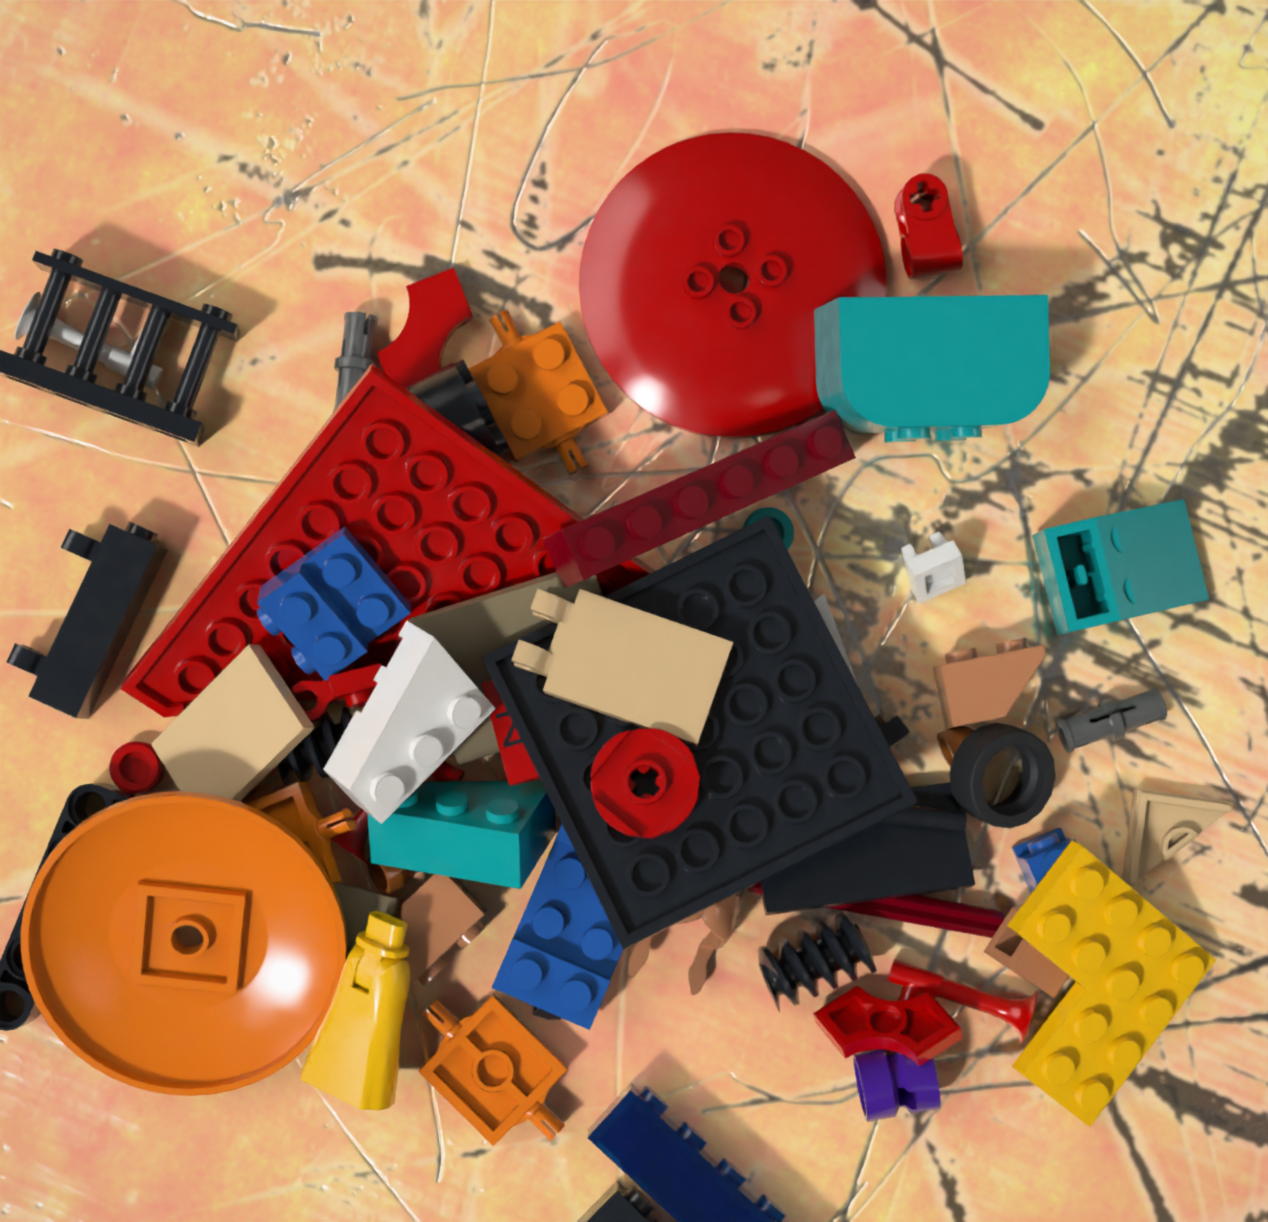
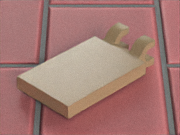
M537 589L530 608L533 611V617L556 623L558 626L549 651L518 640L511 659L512 662H515V667L547 677L543 688L545 694L645 729H662L673 734L682 742L698 746L733 646L732 641L579 589L574 604L554 594Z

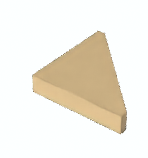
M1133 789L1122 880L1128 885L1134 886L1139 879L1199 836L1198 834L1227 812H1231L1233 802Z

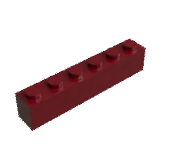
M833 410L563 528L542 540L561 583L566 588L851 461L856 456L838 415Z

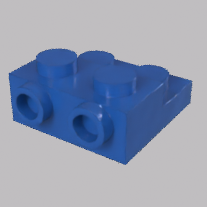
M346 527L340 529L263 584L257 600V604L260 606L257 609V615L266 630L274 636L283 632L294 645L291 653L297 665L309 675L317 671L325 681L329 679L328 676L337 674L367 653L368 644L411 614V604Z

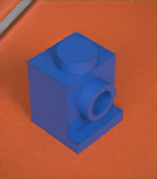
M1060 827L1011 847L1030 893L1040 883L1072 840L1076 842V839L1066 838Z

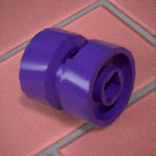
M874 1049L853 1055L857 1089L866 1122L896 1117L899 1108L905 1107L911 1114L940 1109V1091L933 1058L919 1067L913 1060L895 1051L894 1054L888 1055L883 1049Z

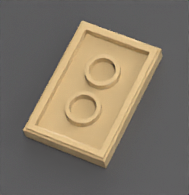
M248 645L151 745L180 791L218 795L240 802L315 727L261 645Z

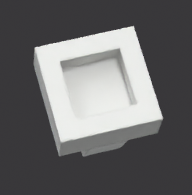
M940 532L929 535L932 549L918 555L911 544L901 548L910 589L919 604L966 584L962 554L954 540L948 542Z

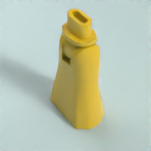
M379 911L370 912L366 931L357 934L356 944L346 959L332 1003L312 1042L300 1077L302 1081L358 1109L377 1111L388 1109L395 1104L401 1027L410 985V965L407 960L403 959L409 956L410 950L404 944L408 924Z

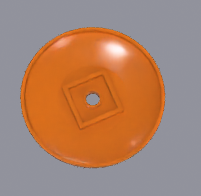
M172 791L137 796L115 803L80 823L60 841L39 870L29 891L21 924V956L27 984L37 1008L57 1037L75 1055L96 1070L129 1086L168 1095L198 1096L233 1091L254 1084L288 1065L314 1040L335 995L347 959V934L341 903L332 881L312 851L293 832L262 811L242 802L201 792ZM183 925L193 926L201 932L203 942L196 946L183 945L177 940L175 929Z

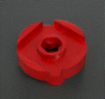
M648 728L619 733L605 743L594 759L591 770L590 789L595 807L601 817L612 828L624 835L654 839L673 832L689 818L697 804L700 776L693 754L679 738L667 731ZM650 769L656 771L659 775L655 780V784L660 788L654 796L649 793H645L641 797L635 796L632 791L635 789L636 784L631 779L632 774L637 770L642 774L648 773Z

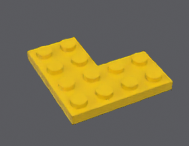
M1072 840L1007 925L1075 981L1012 1067L1083 1123L1091 1127L1216 962V959L1084 846Z

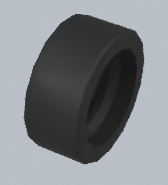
M996 722L978 727L964 738L954 754L950 769L951 791L960 808L987 824L1009 829L1027 824L1043 810L1052 795L1056 778L1054 758L1045 742L1031 732L1013 725ZM1015 746L1019 750L1022 759L1020 781L1013 793L1004 801L994 805L986 801L983 794L982 781L985 769L992 757L1004 747Z

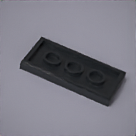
M950 782L911 787L918 801L915 805L961 810L952 794ZM880 822L760 882L765 916L971 888L975 885L965 831L959 832Z

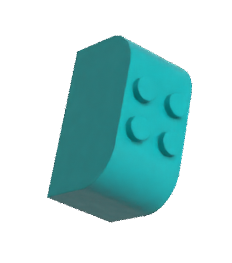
M1048 295L839 297L814 309L816 387L818 397L826 413L835 410L842 427L858 433H884L885 443L915 442L918 439H930V432H935V441L939 442L981 438L982 429L1014 423L1028 416L1041 403L1047 391L1050 379Z

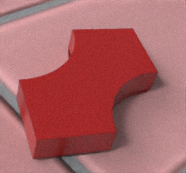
M454 268L406 286L409 297V313L405 326L390 345L376 352L384 373L404 388L441 369L442 356L448 340L457 329L474 319Z
M855 986L813 1013L818 1027L845 1059L862 1051L884 1049L903 1054L920 1067L963 1039L961 1027L930 992L908 1000L890 1001L871 996L859 986Z

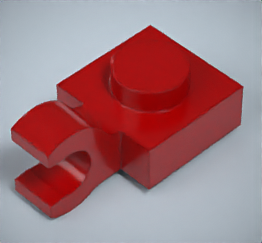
M381 663L328 676L329 679L327 681H301L292 687L295 696L311 693L317 697L316 707L311 711H304L311 723L320 720L333 702L337 704L346 701L347 708L365 706L377 685V682L373 679L379 671Z

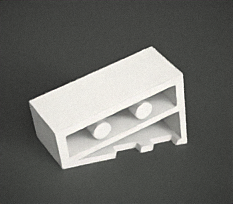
M407 620L398 635L402 637V640L387 667L381 665L373 679L377 682V685L362 712L356 710L323 769L355 804L380 824L496 709L435 637Z

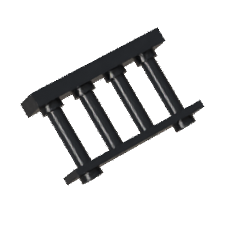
M53 248L51 256L35 251L32 261L40 270L50 274L23 347L17 346L14 355L0 350V376L199 447L205 427L202 422L194 420L197 411L193 410L219 336L221 335L237 341L239 338L240 329L238 324L230 322L233 315L228 311L203 303L200 311L82 268L83 259L63 250ZM70 281L100 291L73 366L67 365L63 373L44 366L47 357L43 356L68 285ZM122 299L147 308L150 311L123 384L117 383L113 391L95 384L97 375L93 374L119 301ZM171 317L200 329L173 402L167 401L163 409L145 402L147 393L143 392Z

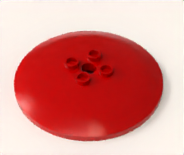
M734 132L707 134L672 144L652 154L627 173L608 194L595 215L584 243L579 270V296L584 327L596 357L613 383L638 407L668 425L696 435L729 439L759 437L793 427L823 410L824 408L819 400L816 387L814 309L839 297H886L887 288L885 259L874 223L861 200L843 178L817 157L788 142L768 136ZM730 267H737L743 270L749 280L747 288L740 293L725 291L719 283V275L723 270Z

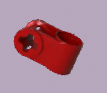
M920 173L911 177L898 192L894 201V213L900 235L902 261L909 280L961 270L963 267L962 246L958 231L954 225L948 191L944 182L930 173ZM916 192L919 193V197L922 200H930L931 204L924 212L921 204H912L910 201Z

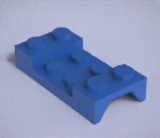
M561 824L491 988L590 1030L623 948Z

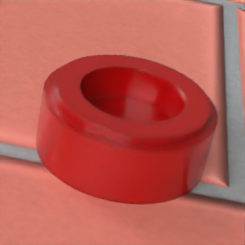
M134 741L120 746L114 752L110 760L109 772L112 781L119 789L131 794L149 792L160 784L164 777L165 766L151 744Z

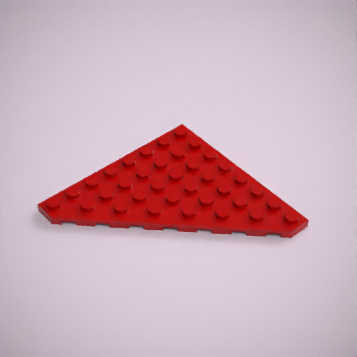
M371 364L123 680L120 689L164 718L179 716L248 645H261L293 695L292 687L301 681L309 680L315 682L324 680L317 671L309 675L297 665L291 653L294 645L283 632L274 636L266 630L257 615V609L260 608L257 600L263 584L343 527L349 530L411 604V614L368 644L367 653L337 674L379 663L387 667L402 640V637L398 635L406 620L409 622V618L557 572L542 539L582 521L584 518ZM634 557L596 575L603 596H606L655 572V570L637 557ZM311 693L294 695L298 702L317 699Z

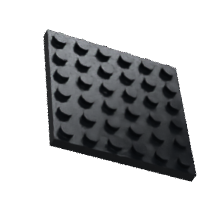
M769 515L604 596L607 599L733 642L698 746L683 742L693 754L700 776L698 801L692 814L673 832L654 839L624 835L612 828L601 817L592 797L590 789L591 770L594 759L607 741L619 733L645 728L545 694L543 688L547 677L514 666L515 662H512L511 659L518 640L549 651L558 624L551 622L481 657L623 950L918 802ZM650 769L646 774H642L638 770L635 771L631 776V779L636 784L632 793L637 797H641L645 793L654 796L660 789L655 784L659 774L653 769Z

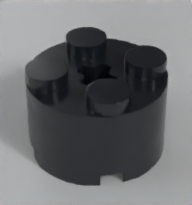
M464 360L455 364L451 363L405 387V389L497 456L501 457V454L510 450Z

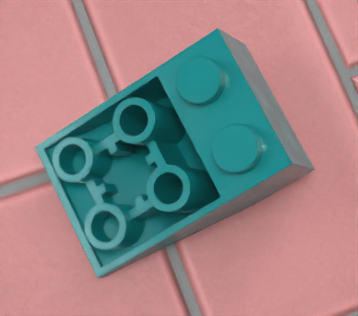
M1184 499L1043 529L1032 535L1057 636L1210 600Z

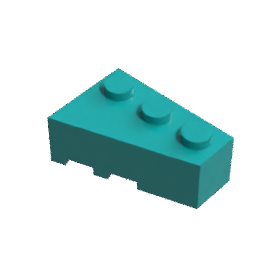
M508 780L423 782L382 824L368 814L371 863L521 889L556 834L555 808L541 780H534L513 787L509 786Z

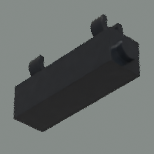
M130 521L125 530L109 524L101 542L72 529L68 530L60 548L91 561V564L48 655L23 644H14L6 662L37 676L28 697L74 718L89 719L168 551L154 544L158 534Z

